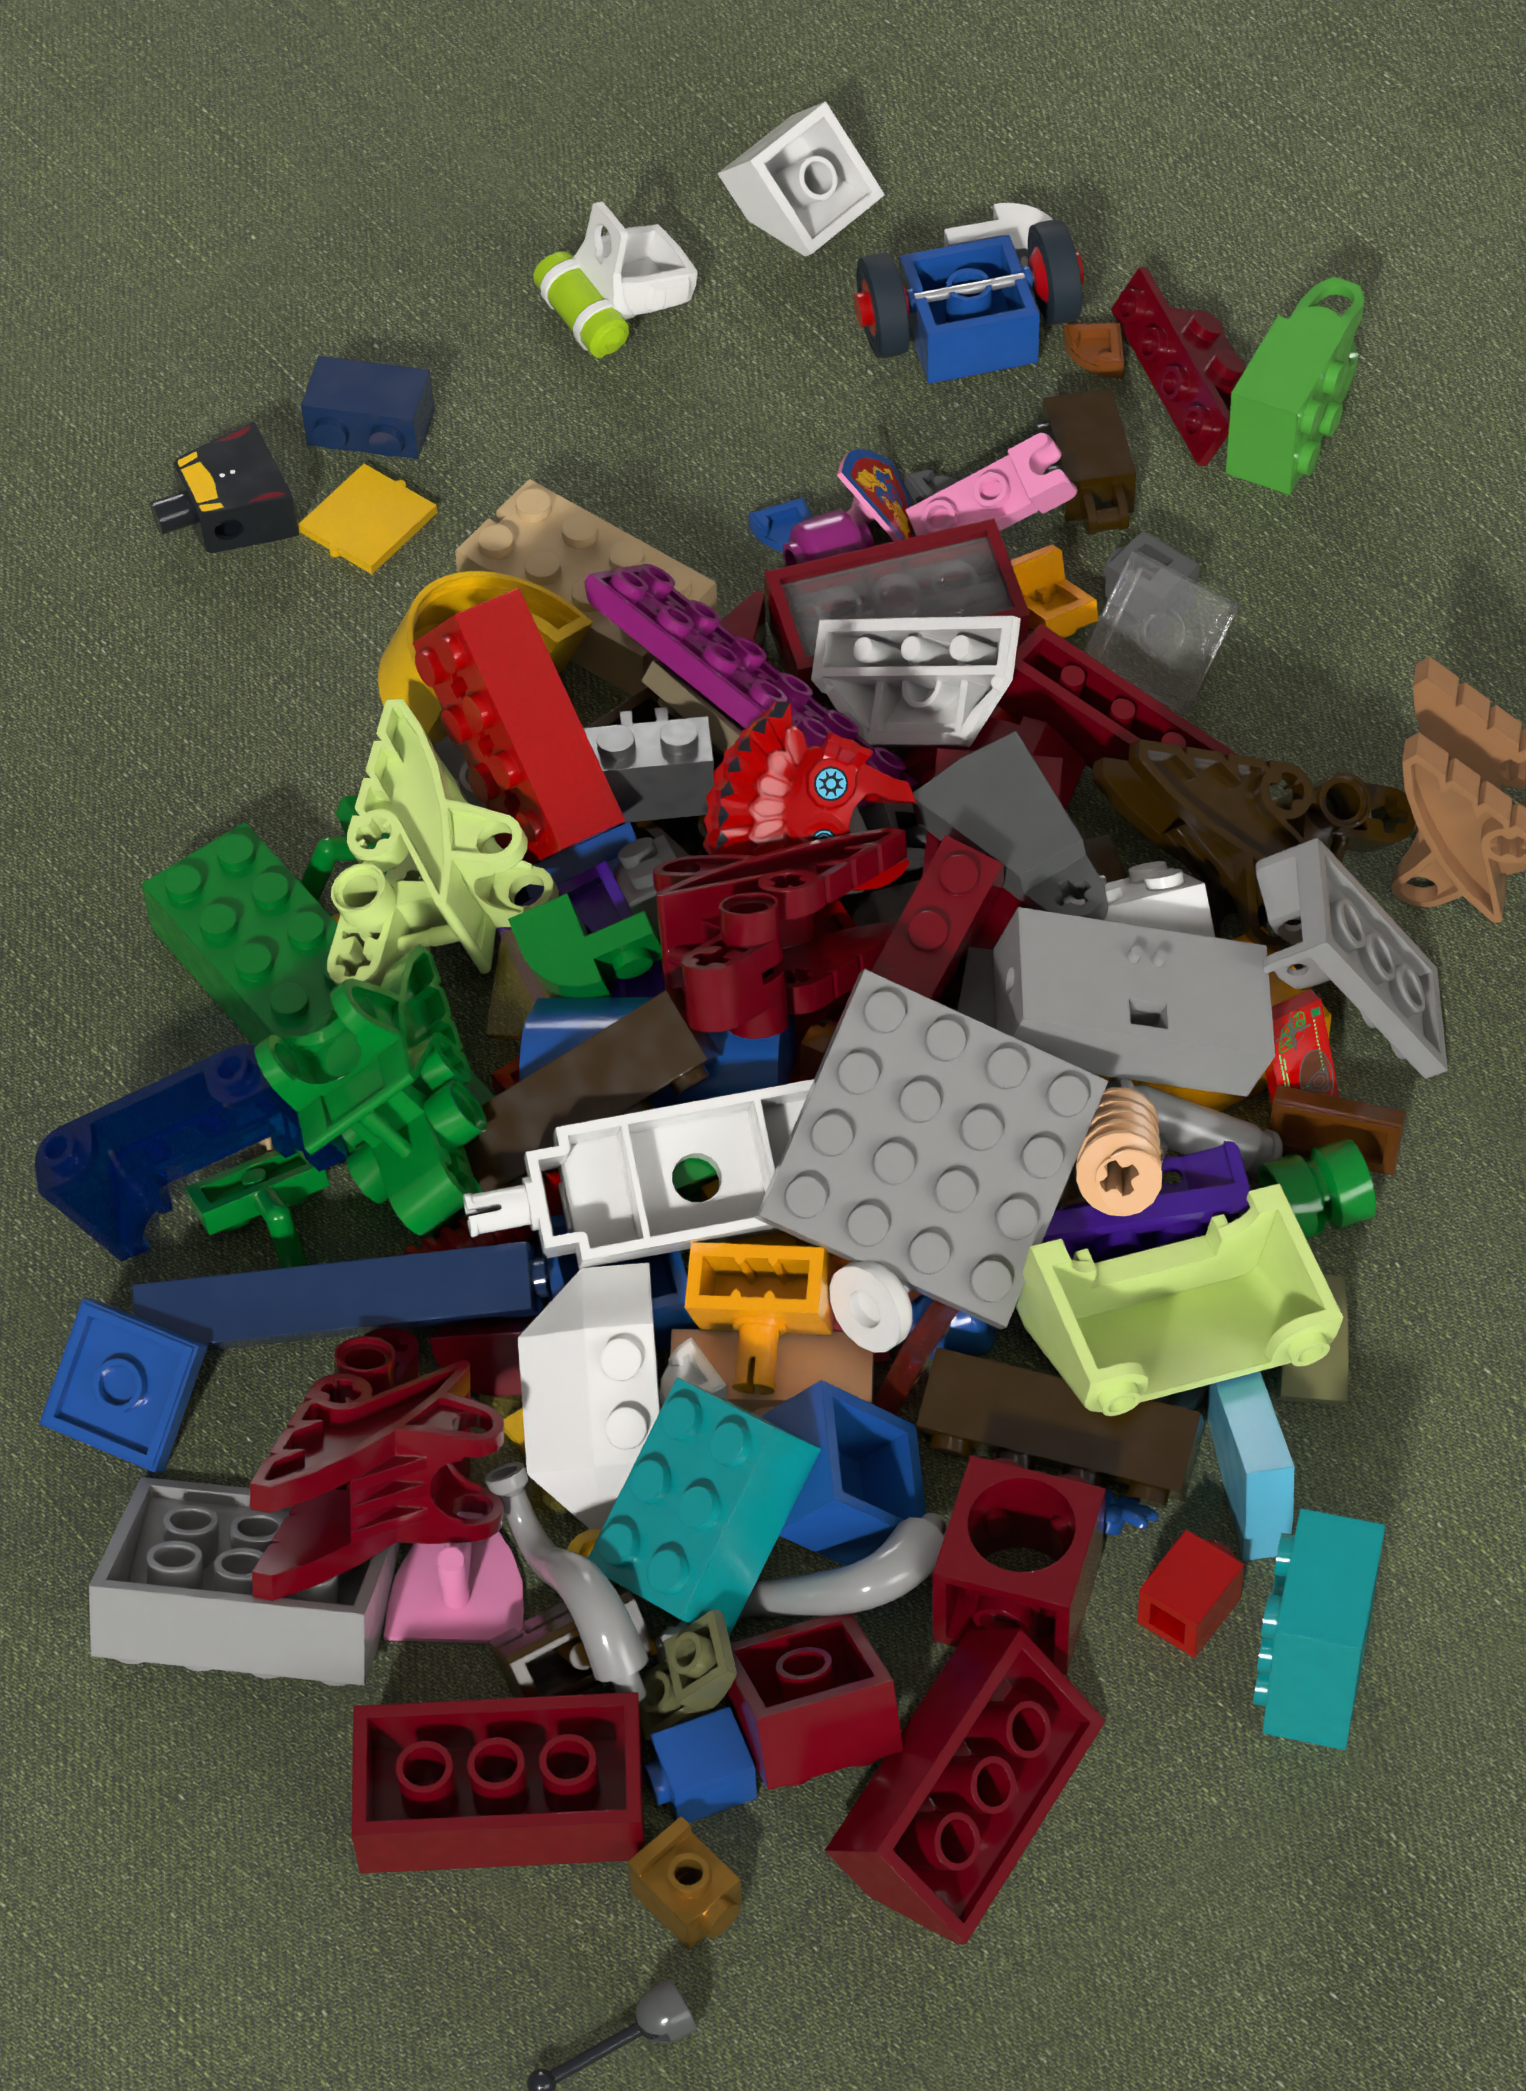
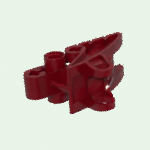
M888 827L849 833L797 844L757 856L740 854L686 856L668 860L653 868L654 889L657 891L656 899L662 951L661 966L665 990L682 988L685 995L687 1025L691 1029L701 1032H723L730 1030L733 1035L741 1038L759 1039L772 1037L784 1032L788 1028V1015L814 1012L834 1001V998H839L852 990L859 973L864 969L872 970L898 921L858 926L815 936L813 913L825 907L827 903H832L853 890L852 888L859 887L879 875V872H884L906 859L905 830Z
M399 1328L375 1329L364 1336L348 1339L336 1347L334 1353V1374L318 1379L311 1386L304 1397V1402L300 1403L288 1422L287 1429L283 1430L270 1450V1456L265 1458L250 1482V1509L272 1513L292 1506L289 1516L284 1519L274 1535L272 1544L268 1545L252 1571L253 1597L274 1601L315 1587L364 1563L396 1542L416 1544L477 1542L495 1535L502 1528L504 1505L501 1498L493 1492L484 1490L483 1485L468 1480L470 1477V1457L488 1456L496 1452L503 1445L504 1421L502 1416L494 1408L470 1399L469 1361L461 1360L419 1377V1343L414 1335ZM470 1427L482 1428L487 1430V1432L472 1434L470 1433ZM472 1512L486 1514L487 1516L467 1519L458 1516L457 1513Z

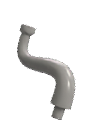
M512 1462L493 1469L485 1476L488 1489L501 1498L513 1535L529 1566L543 1582L552 1587L562 1597L568 1607L584 1644L595 1680L601 1682L612 1681L616 1693L638 1692L639 1701H641L647 1693L638 1671L643 1669L649 1661L648 1654L617 1591L595 1563L580 1554L558 1548L549 1539L524 1488L529 1479L523 1463Z
M926 1513L922 1518L909 1517L899 1522L881 1547L857 1562L820 1572L756 1581L738 1620L755 1617L842 1615L869 1610L891 1602L911 1591L933 1572L946 1532V1523L941 1516L935 1513ZM681 1620L676 1627L671 1626L663 1630L657 1637L655 1646L658 1653L655 1656L659 1662L667 1658L663 1641L691 1623Z

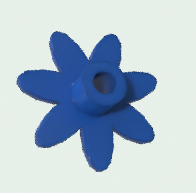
M1106 1488L1104 1533L1120 1535L1124 1521L1138 1528L1146 1529L1147 1521H1157L1158 1514L1152 1508L1141 1505L1140 1502L1126 1497L1127 1495L1116 1499V1495Z

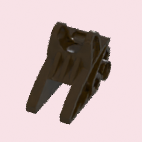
M1142 739L1130 744L1128 761L1103 757L1093 764L1092 781L1117 811L1155 845L1183 863L1195 879L1205 883L1215 938H1221L1220 926L1224 918L1228 915H1233L1241 919L1242 929L1252 943L1266 945L1267 948H1277L1288 943L1280 936H1270L1261 929V926L1266 929L1268 918L1256 876L1255 865L1259 860L1319 838L1342 863L1346 850L1361 853L1374 852L1407 838L1415 827V820L1407 796L1402 790L1389 786L1365 783L1358 776L1348 772L1336 773L1312 784L1308 775L1299 766L1274 760L1265 762L1261 758L1230 753L1223 755L1218 751L1192 747L1182 749L1179 745ZM1283 779L1286 782L1283 789L1291 788L1292 792L1281 798L1276 797L1272 799L1269 787ZM1292 919L1285 922V924L1298 925L1301 923V920Z

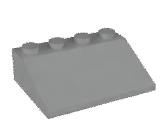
M141 1477L89 1584L91 1656L116 1659L126 1664L148 1662L184 1666L192 1671H209L213 1669L251 1673L256 1677L264 1679L288 1677L321 1681L330 1686H343L347 1684L365 1686L379 1648L401 1542L394 1543L364 1563L315 1587L274 1601L255 1598L252 1591V1571L268 1545L272 1544L274 1535L284 1519L289 1516L292 1506L267 1513L250 1509V1488Z

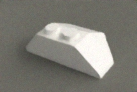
M1015 616L819 620L811 680L822 693L827 694L838 712L850 718L858 726V735L873 747H970L1013 680L1021 618Z
M649 1263L581 1268L518 1337L527 1475L589 1529L603 1528L660 1412Z

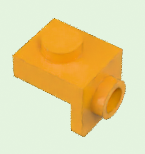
M1049 545L1010 560L1030 613V629L1034 631L1041 623L1062 638H1067L1073 635L1077 629L1099 621L1096 599L1065 579L1061 549L1055 545Z

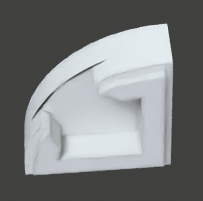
M692 1337L684 1341L672 1352L660 1382V1408H662L677 1377L724 1399L728 1398L727 1385Z

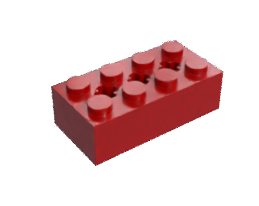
M520 588L451 616L412 643L416 651L415 665L423 682L428 687L433 688L442 707L441 720L448 738L454 744L459 745L469 766L467 773L468 781L474 795L478 800L485 803L489 810L513 817L523 829L528 839L527 851L522 859L523 861L534 865L625 822V818ZM510 833L494 835L495 841L503 849L508 847L512 840V834Z

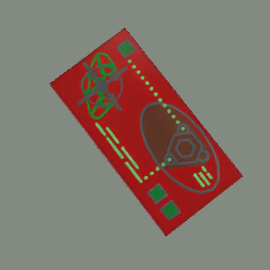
M1307 990L1272 1006L1275 1058L1265 1070L1271 1105L1273 1106V1099L1278 1085L1339 1097L1321 998L1311 990Z

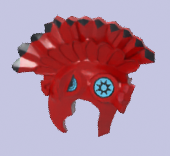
M774 702L768 711H763L749 728L741 732L734 745L725 750L723 762L713 771L714 786L706 795L709 810L704 818V823L708 833L703 846L709 855L740 854L757 856L797 844L851 833L849 824L852 813L861 800L881 804H915L916 800L908 782L895 779L865 764L873 751L860 746L854 740L842 738L828 732L821 747L809 746L808 748L804 733L792 725L791 702ZM906 859L884 872H879V875L859 887L852 888V891L878 889L892 883L910 865L909 860Z

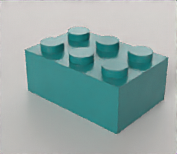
M677 1377L588 1559L595 1563L608 1579L688 1623H693L713 1609L723 1612L729 1637L821 1448L718 1395Z
M1300 1508L1295 1535L1281 1533L1275 1561V1579L1272 1594L1268 1595L1263 1618L1262 1642L1257 1664L1258 1675L1253 1697L1254 1705L1265 1707L1263 1734L1346 1750L1370 1628L1386 1525Z

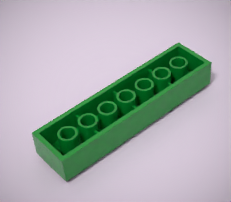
M246 822L141 883L151 929L254 1046L270 1035H277L281 1038L284 1036L296 1037L307 1035L309 1027L320 1016L333 1008L330 993L337 986L327 971V960L338 923ZM470 1069L471 1080L464 1086L472 1093L481 1106L495 1096ZM419 1076L416 1081L410 1084L427 1097L433 1094ZM342 1135L336 1137V1140L348 1153L355 1150L346 1142ZM475 1179L478 1193L483 1192ZM463 1207L431 1231L421 1236L424 1238L430 1235L437 1239L439 1238L440 1229L448 1226L454 1230L457 1228V1221L463 1217L468 1218L474 1214L466 1215L465 1208Z

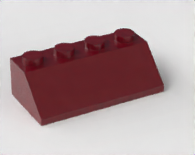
M1021 1628L968 1630L901 1732L904 1751L884 1758L824 1851L869 1897L955 1944L966 1945L1106 1720Z

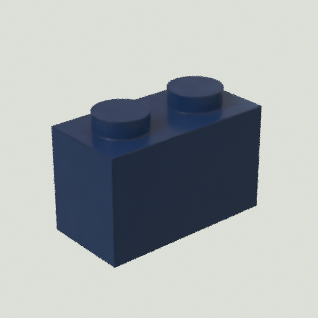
M318 356L301 404L307 445L419 459L435 410L430 370Z

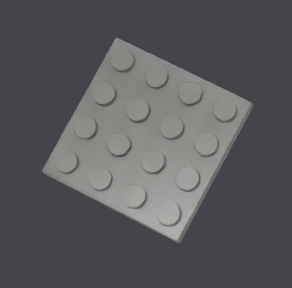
M864 969L858 975L755 1219L817 1247H824L826 1251L850 1262L874 1261L882 1264L898 1277L903 1286L998 1329L1006 1328L1025 1284L1023 1269L1030 1246L1041 1244L1108 1081Z

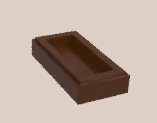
M1278 1085L1273 1099L1269 1129L1279 1134L1283 1143V1153H1296L1309 1158L1310 1151L1315 1147L1349 1138L1360 1149L1369 1171L1394 1176L1406 1111Z

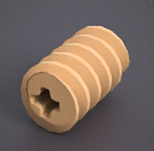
M1111 1087L1104 1090L1076 1158V1181L1081 1195L1093 1208L1107 1215L1129 1216L1140 1213L1154 1202L1161 1190L1162 1161L1158 1126L1159 1118L1154 1104L1144 1094L1130 1088Z

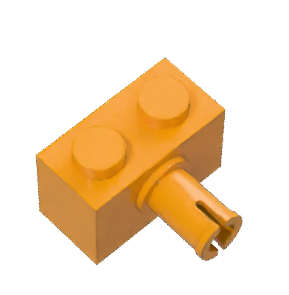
M691 1242L684 1308L700 1330L739 1332L735 1377L732 1380V1389L735 1391L754 1394L755 1386H759V1393L761 1395L775 1393L776 1383L774 1381L779 1336L785 1334L833 1335L834 1312L830 1304L829 1286L833 1275L838 1269L824 1247Z

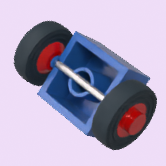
M1048 220L1030 226L1027 242L1028 266L1021 267L1010 235L899 256V271L890 253H876L859 258L856 271L858 293H854V308L860 327H864L874 355L877 358H888L906 353L909 348V338L911 335L928 384L1038 363L1040 314L1031 290L1034 292L1043 319L1049 325H1058L1080 318L1082 310L1083 264L1079 252L1075 251L1071 235L1062 220Z

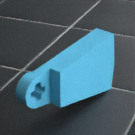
M1258 1371L1207 1385L1206 1415L1242 1561L1277 1556L1281 1533L1292 1534L1294 1516L1295 1466L1261 1372Z

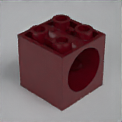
M970 1455L933 1570V1641L958 1647L968 1630L1021 1628L1061 1673L1067 1675L1102 1559L1106 1488L1093 1486L1087 1480L1074 1475H1060L1057 1477L1028 1470L1019 1463L1005 1458L988 1460ZM1022 1547L1043 1552L1056 1560V1562L1036 1571L1014 1572L999 1568L988 1562L985 1558L1003 1549Z

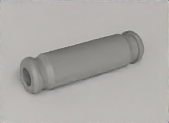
M1115 1078L1105 1088H1130L1144 1094L1154 1104L1159 1118L1160 1146L1189 1155L1221 1146L1224 1141L1235 1142L1239 1147L1245 1172L1248 1173L1250 1178L1258 1180V1167L1262 1163L1282 1157V1140L1277 1132L1270 1129L1261 1131L1256 1124L1144 1084L1133 1085L1132 1081L1127 1078Z

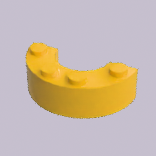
M466 571L441 577L427 585L416 596L382 655L378 670V686L383 707L386 699H403L425 730L432 744L446 738L447 734L441 720L442 707L433 688L428 687L423 682L415 665L416 651L412 643L451 616L507 592L520 588L558 673L565 669L593 624V621L557 594L515 576L488 571Z

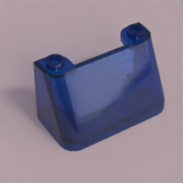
M239 1044L56 1128L39 1145L35 1155V1172L39 1194L118 1260L123 1262L149 1250L148 1238L143 1235L148 1220L156 1211L163 1215L173 1210L169 1183L269 1137H271L273 1147L282 1156L288 1158L296 1154L297 1151H301L306 1160L319 1172L346 1160L347 1152L344 1138L342 1135H339L313 1155L309 1154L304 1147L298 1113L276 1093L264 1077L255 1057L254 1049L256 1045Z

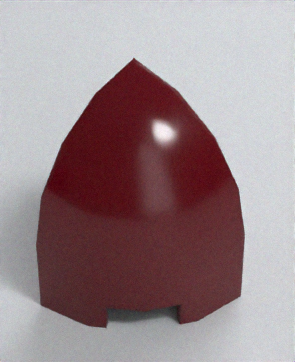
M538 1315L443 1325L437 1328L428 1339L435 1360L441 1368L461 1360L470 1362L471 1391L496 1396L522 1395L518 1337Z

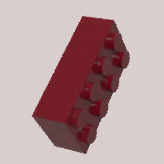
M638 1692L353 1706L351 1836L360 1874L629 1861L645 1847L643 1737Z

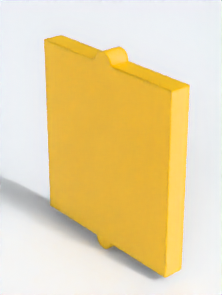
M363 464L298 524L300 533L329 549L331 557L341 556L373 574L430 521L438 511L436 504L408 489L404 480L394 481L370 466Z

